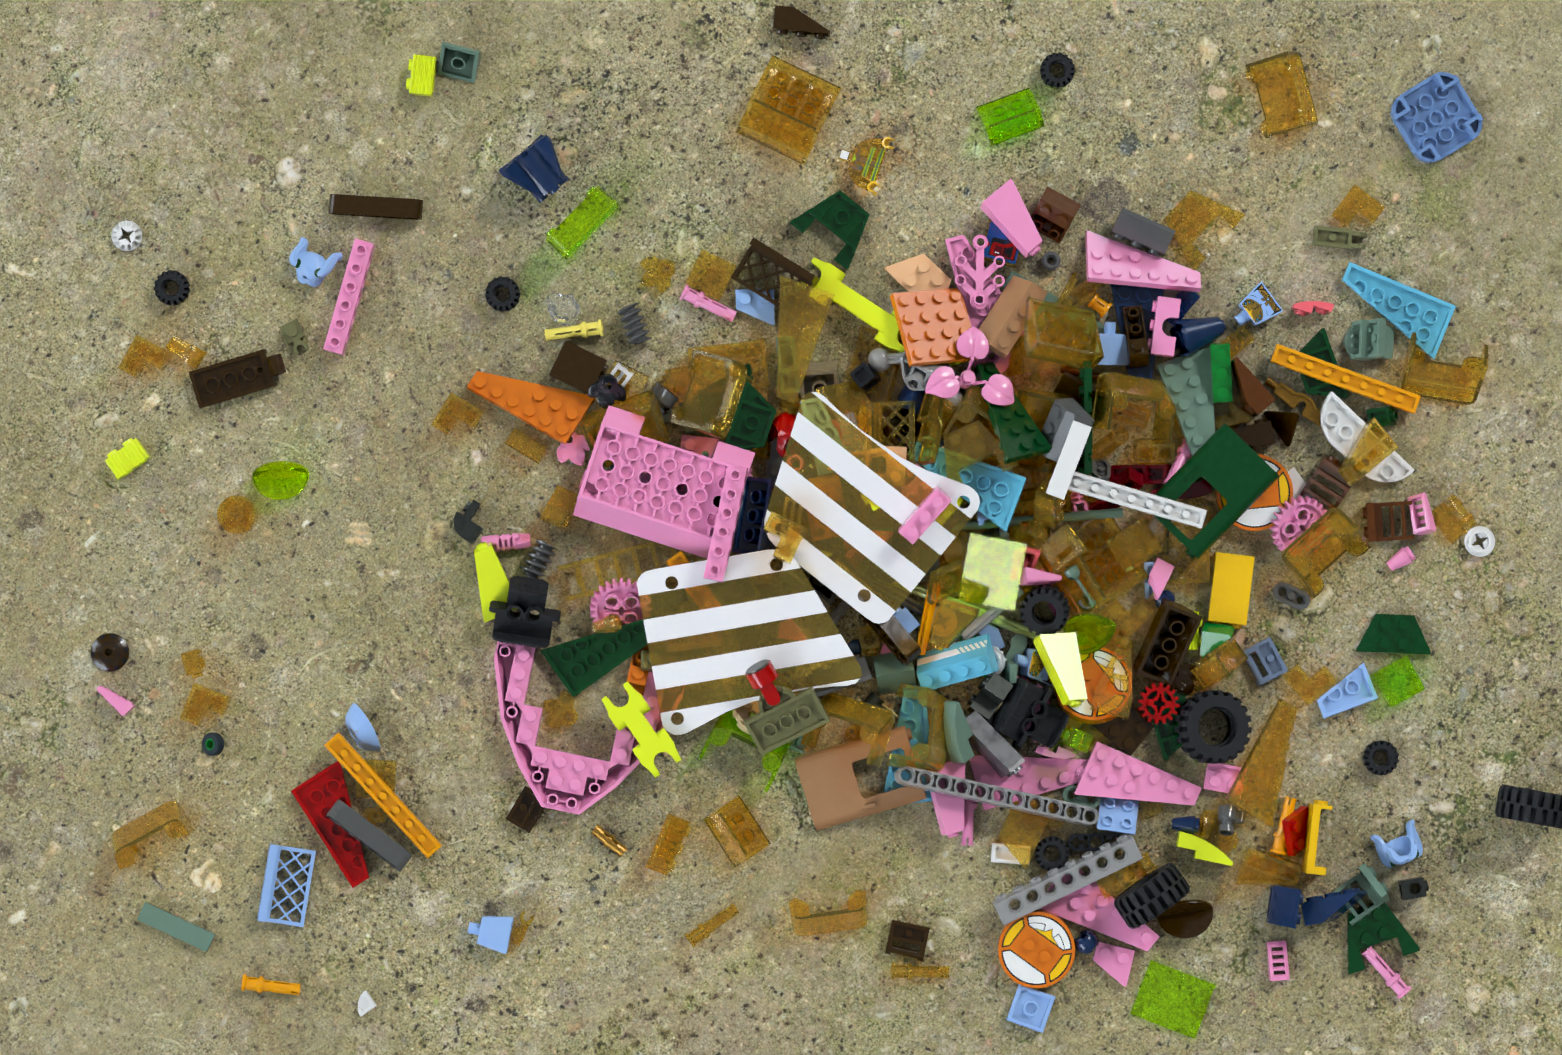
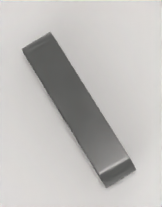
M338 799L326 814L329 819L396 870L401 872L411 859L412 855L341 800Z

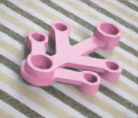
M977 235L972 242L973 247L976 249V271L969 265L964 255H958L955 259V264L961 267L976 282V290L966 282V277L963 274H958L955 277V283L970 295V304L973 308L983 309L988 305V296L998 287H1001L1005 279L1002 275H996L993 283L985 290H983V282L998 268L1004 266L1005 259L1002 256H996L993 263L984 271V249L988 245V239L984 235ZM978 239L984 240V244L982 246H979L977 244ZM963 258L964 264H958L957 259ZM1001 258L1003 264L997 265L996 259ZM958 277L964 278V282L962 284H959L957 282ZM1000 277L1002 284H997L995 279ZM977 296H981L983 298L982 303L976 302Z

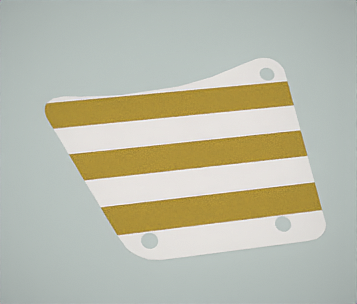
M809 392L801 401L767 508L764 527L768 538L777 548L790 554L802 568L873 623L879 624L887 622L973 517L979 508L980 499L978 493L970 486L927 471L901 458L860 430L826 397L818 392ZM937 485L951 498V502L912 545L898 532V528ZM960 496H967L970 499V505L967 508L963 509L958 506L957 500ZM782 523L787 526V533L784 536H778L775 533L774 529L777 524ZM866 589L870 592L871 598L867 602H862L858 599L860 590Z
M762 550L730 556L724 583L703 578L707 560L645 571L638 578L637 588L661 721L665 730L671 734L682 735L688 733L725 712L753 701H758L762 693L760 689L754 690L751 687L745 673L750 666L762 660H770L778 673V677L773 681L774 685L785 686L791 689L792 692L805 690L811 686L813 689L848 686L855 684L862 676L859 663L797 561L786 552ZM774 558H779L783 562V567L779 571H774L770 567V562ZM670 576L678 580V585L675 589H669L665 585L666 579ZM679 712L683 715L684 721L682 724L675 725L672 723L671 716L673 713Z

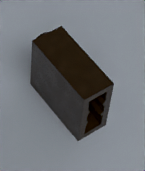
M565 340L549 376L588 394L589 387L598 382L601 375L606 374L609 368L606 365L608 361Z

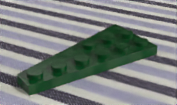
M1083 361V368H1079V379L1083 380L1082 386H1079V397H1082V404L1079 405L1091 416L1092 365L1091 361ZM1092 428L1078 462L1079 473L1089 476L1092 473Z
M654 615L540 651L572 697H575L648 645L643 620L657 617Z

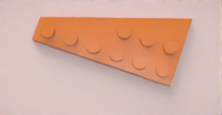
M480 371L475 373L467 385L468 390L564 445L567 444L595 398L589 397L586 394Z

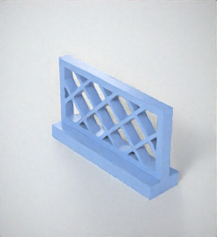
M269 844L257 916L258 921L304 927L316 854L315 850ZM281 850L290 851L293 856L285 864L280 859ZM303 853L311 854L310 862L303 867L297 857ZM296 860L301 869L292 875L286 865ZM285 868L290 877L281 883L277 878V872ZM303 870L307 875V881L299 885L294 876ZM292 878L298 888L288 893L283 884ZM281 886L287 896L277 901L273 896L274 891ZM300 889L304 894V900L296 904L291 895ZM289 897L295 907L285 912L280 903ZM278 905L284 915L278 919L270 918L271 910ZM296 908L301 913L300 922L291 921L288 917V914Z

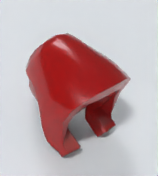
M790 411L779 414L773 420L768 435L770 441L778 437L776 450L780 457L783 458L788 456L785 446L789 440L793 439L791 432L797 415ZM795 440L790 446V454L801 456L800 451L803 446Z

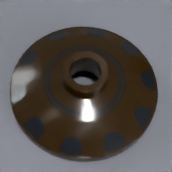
M113 633L103 634L93 642L91 658L99 669L108 672L116 671L122 668L128 661L129 647L121 636ZM107 649L112 650L111 656L106 655Z

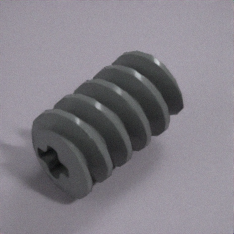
M639 303L628 305L618 311V315H624L620 321L627 322L623 329L629 330L625 334L626 337H632L628 340L629 344L637 345L652 339V337L645 336L650 331L643 330L647 323L640 322L644 315H638L642 309L635 308Z
M536 539L539 547L532 546L535 554L528 553L531 560H524L527 567H520L524 572L522 574L531 578L543 577L544 574L541 569H548L544 563H551L552 561L548 556L555 557L552 549H558L542 540Z

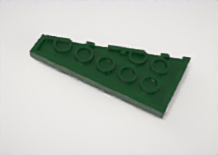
M992 361L977 364L974 369L978 381H989L992 375L1001 374ZM979 384V386L983 388L985 384ZM1015 394L1014 403L1007 406L995 405L984 399L985 403H988L989 406L988 413L995 435L1000 440L999 448L1003 450L1005 464L1046 454L1051 451V445Z

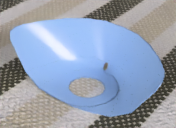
M353 703L345 716V724L361 749L365 751H380L381 747L373 726L363 711Z

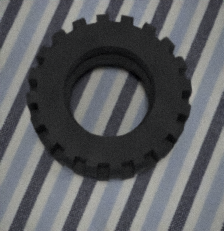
M1221 690L1197 692L1193 697H1188L1185 700L1186 704L1181 705L1178 709L1181 712L1180 715L1175 717L1178 727H1174L1175 732L1179 734V737L1176 738L1177 742L1182 743L1181 749L1184 753H1189V757L1197 759L1198 762L1217 764L1233 760L1237 757L1238 753H1242L1245 750L1244 744H1248L1250 741L1247 735L1252 733V727H1249L1248 722L1252 721L1251 716L1246 715L1247 707L1242 706V701L1238 697H1233V694ZM1208 709H1218L1223 713L1227 721L1226 736L1217 745L1207 744L1199 733L1200 718Z
M1502 784L1498 791L1495 814L1496 817L1562 829V795Z
M1168 863L1127 888L1116 897L1114 906L1128 927L1135 929L1156 918L1179 902L1189 893L1190 886L1176 865Z

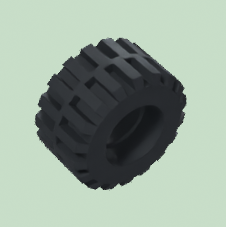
M1039 585L1038 588L1034 587L1026 594L1020 608L1021 620H1024L1023 625L1029 627L1028 631L1031 633L1035 631V635L1038 636L1040 634H1055L1065 626L1070 614V605H1068V598L1064 597L1065 593L1058 591L1059 588H1051V585H1046V587ZM1041 601L1051 603L1056 609V616L1049 620L1039 618L1034 611L1035 604Z

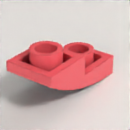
M1305 301L1293 304L1291 309L1295 310V314L1304 317L1306 314H1311L1313 308L1316 309V313L1326 315V313L1332 312L1334 304L1321 301Z

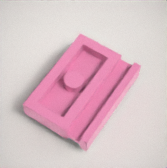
M1207 763L1203 789L1241 795L1246 768L1221 763Z

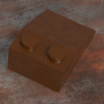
M1238 357L1231 360V368L1241 403L1244 405L1242 409L1249 416L1253 415L1256 417L1276 399Z

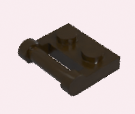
M892 920L885 954H899L917 958L918 961L923 962L930 927ZM896 940L920 945V948L917 951L893 946V942Z

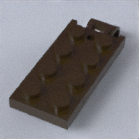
M262 349L190 371L189 375L199 409L277 386L273 376L286 373L282 355L276 354L267 357V350ZM259 368L263 369L262 373L258 372Z
M1128 704L1114 719L1101 724H1091L1129 756L1134 753L1154 728L1150 722Z

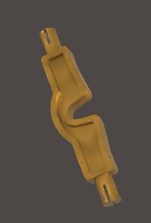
M1268 377V381H1265L1264 384L1274 390L1273 394L1292 409L1299 402H1304L1305 408L1301 415L1322 428L1320 421L1321 410L1316 407L1314 401L1308 395L1295 392L1284 383L1280 382L1278 384Z

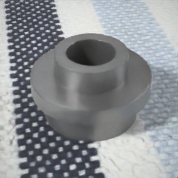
M1054 251L1046 252L1041 259L1043 267L1047 270L1057 269L1061 262L1060 256ZM1053 258L1054 264H1049L1047 259Z

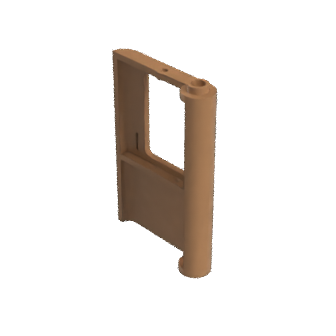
M904 725L795 758L798 775L817 831L927 799L925 790L909 786H903L864 798L861 795L852 763L901 748L905 753L908 766L918 768L910 744V740L913 739L910 728L906 729Z

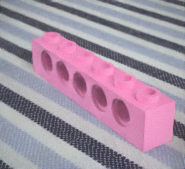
M356 238L354 240L323 348L325 351L345 355L375 250L373 243Z
M728 464L703 577L705 579L724 583L749 470L746 467Z

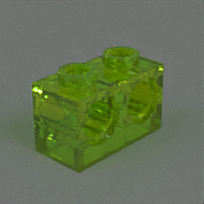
M1068 725L1067 729L1063 730L1060 739H1062V744L1087 753L1094 735Z

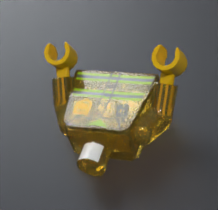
M885 137L884 139L872 138L856 144L854 152L842 149L839 160L850 163L847 171L857 187L877 195L873 190L875 187L881 188L876 180L886 150L894 149V147L889 146V142L895 141V139L891 137Z

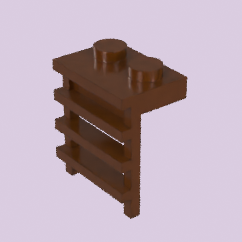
M1324 454L1320 460V465L1299 495L1303 497L1305 493H1308L1331 508L1328 513L1331 517L1357 480L1356 471L1348 465L1344 467L1339 464V460L1333 455L1327 456ZM1318 473L1344 489L1342 494H1338L1316 480L1315 478ZM1312 483L1338 500L1335 504L1329 502L1309 489Z
M1412 501L1366 503V507H1362L1363 519H1367V526L1364 527V538H1368V542L1415 539L1414 535L1407 536L1405 505H1412ZM1400 505L1402 536H1395L1393 506ZM1389 506L1391 537H1383L1381 507Z

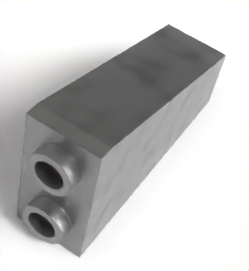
M976 710L966 717L973 734L968 739L1001 778L1006 775L1011 777L1023 768L1021 764L1025 761L1024 758Z

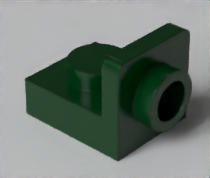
M1387 406L1366 410L1368 425L1371 429L1396 425L1398 413L1396 409L1394 410V407Z

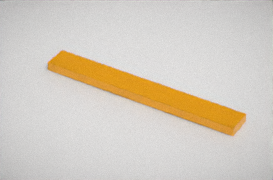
M1276 344L1270 360L1273 364L1411 414H1415L1421 398L1420 395L1280 344Z
M340 732L324 744L330 753L427 859L442 846Z

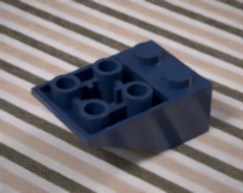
M1271 884L1266 922L1296 929V924L1299 925L1301 920V913H1298L1299 905L1302 906L1304 898L1301 890L1295 887Z
M1360 888L1342 890L1343 894L1341 892L1324 894L1325 898L1323 895L1306 898L1307 902H1303L1301 906L1305 926L1337 920L1365 896L1367 891H1360Z

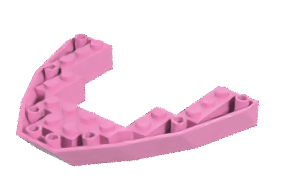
M497 641L494 665L500 717L518 767L541 807L579 815L615 789L638 766L640 761L632 749L639 743L628 727L620 732L617 729L610 761L536 746L544 708L526 705L525 702L537 648ZM649 671L643 698L651 710L644 714L654 731L657 732L663 728L660 713L676 710L683 698L685 685L656 690L653 672Z

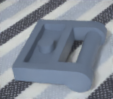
M1270 637L1239 653L1241 658L1244 657L1251 670L1257 687L1288 671ZM1256 652L1268 675L1264 677L1261 675L1251 653Z

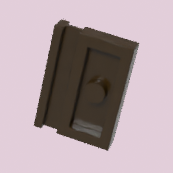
M525 786L506 820L530 833L545 807H541L532 789Z

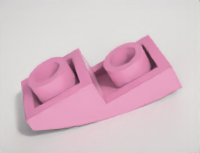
M1064 744L1062 747L1057 746L1055 753L1052 752L1053 748L1050 749L1044 745H1037L1034 750L1038 754L1052 758L1070 759L1076 756L1075 753H1072L1074 749Z

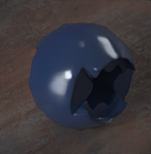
M1084 930L1080 932L1081 935L1074 939L1077 951L1081 954H1090L1096 945L1098 946V938L1092 931Z

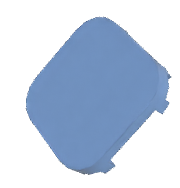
M1448 72L1435 73L1402 93L1393 101L1390 115L1393 123L1412 154L1424 163L1440 161L1474 140L1482 129L1483 118L1481 113L1479 114L1460 84V79Z

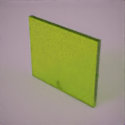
M970 532L958 600L981 604L986 607L991 606L1015 611L1027 543Z
M1150 960L1130 1014L1195 1039L1204 1014L1207 1012L1206 1009L1215 984Z

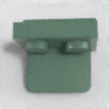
M1385 318L1362 319L1351 322V327L1342 341L1347 354L1350 356V360L1368 361L1372 359L1387 360L1393 358L1394 329L1386 326Z

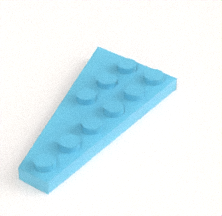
M1349 262L1342 281L1427 355L1435 359L1456 306Z
M918 439L911 459L927 471L973 488L978 493L980 499L978 511L1007 533L1027 480L1026 477ZM960 496L970 504V499L967 496Z
M920 686L907 687L904 689L897 728L904 725L906 729L910 728L913 736L910 744L917 767L924 770V768L934 765L925 692L922 693ZM901 748L892 750L884 792L904 786L898 784L894 778L897 769L908 766L905 753ZM904 770L901 773L902 779L907 781L908 773ZM921 775L922 783L925 785L927 783L926 776ZM925 790L927 799L914 803L932 801L930 791Z

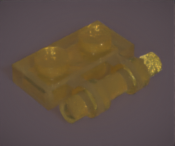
M1454 494L1448 497L1452 505L1447 507L1442 502L1431 510L1435 525L1450 544L1467 533L1463 528L1464 524L1467 523L1471 529L1477 525L1472 513H1468L1462 505L1461 499H1457ZM1455 509L1463 517L1459 521L1452 514Z

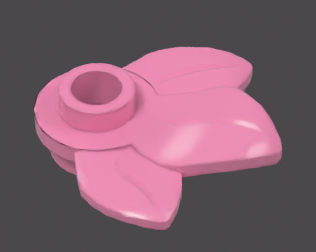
M574 432L571 436L573 438L571 443L566 445L560 443L557 449V458L560 463L570 459L574 464L582 466L585 460V451L592 450L594 444L586 435H577Z

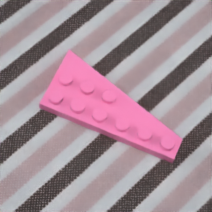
M1086 231L1087 282L1200 292V272L1096 233Z
M964 235L945 239L954 277L958 274H963L966 277V282L976 290V282L961 267L955 264L956 257L964 255L969 265L976 271L975 251ZM963 258L957 259L958 264H964ZM991 276L983 282V290L993 283ZM958 277L957 282L959 284H962L964 282V278ZM957 285L958 290L963 295L971 327L979 329L1002 292L997 288L988 296L989 302L985 308L975 309L970 304V295L961 286ZM977 296L976 302L982 303L983 298L981 296ZM1024 329L1018 339L1029 337L1030 335Z
M975 755L969 760L976 782L1034 795L1078 783L1088 759L1023 757L1025 761L1021 764L1023 767L1011 777L1006 775L1001 778L982 755ZM977 787L979 796L981 797L982 790L979 787ZM997 791L993 794L996 801L1000 800V794ZM1015 795L1012 797V802L1019 800ZM982 803L984 810L998 807Z

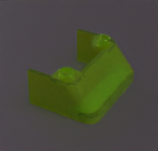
M592 186L586 192L587 197L556 229L552 227L545 235L547 237L546 243L568 265L571 263L570 257L616 210L619 213L622 211L620 204L600 186L596 188Z
M730 710L718 717L698 758L702 760L710 743L716 746H723L728 742L730 736L755 748L757 746L751 735L738 728L736 718L733 719V710ZM789 742L763 756V768L772 773L764 789L765 792H768L789 749Z

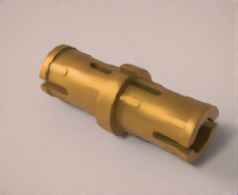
M599 824L591 832L593 836L604 844L605 848L608 847L619 857L628 849L614 838V834L611 835Z

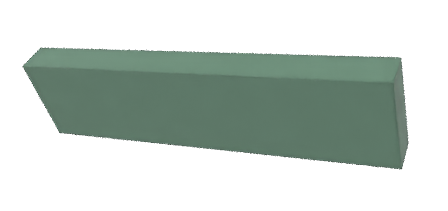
M148 902L144 903L137 920L205 952H208L216 935Z

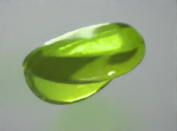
M273 461L257 467L252 473V480L256 490L266 498L286 500L297 496L303 491L309 480V471L305 466L296 462Z
M1097 614L1075 615L1069 618L1065 626H1063L1064 633L1076 632L1079 654L1081 655L1091 654L1102 649L1111 640L1116 630V624L1112 620Z

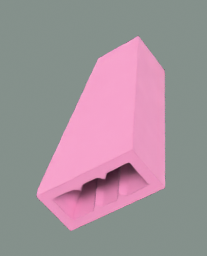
M1010 179L982 202L981 209L1025 258L1030 255L1035 256L1041 250L1042 239L1014 182Z
M948 761L924 768L927 771L965 779V763ZM943 779L938 781L940 788H945V781ZM958 783L957 791L962 793L964 787L961 783ZM930 791L941 835H947L948 838L958 836L959 832L964 830L965 799Z

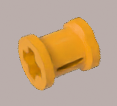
M1098 293L1087 305L1088 308L1098 312L1101 318L1112 306L1111 303L1101 299Z

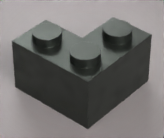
M995 672L991 676L987 675L978 686L980 690L978 694H973L967 702L970 705L967 711L972 713L976 710L988 721L1014 685Z

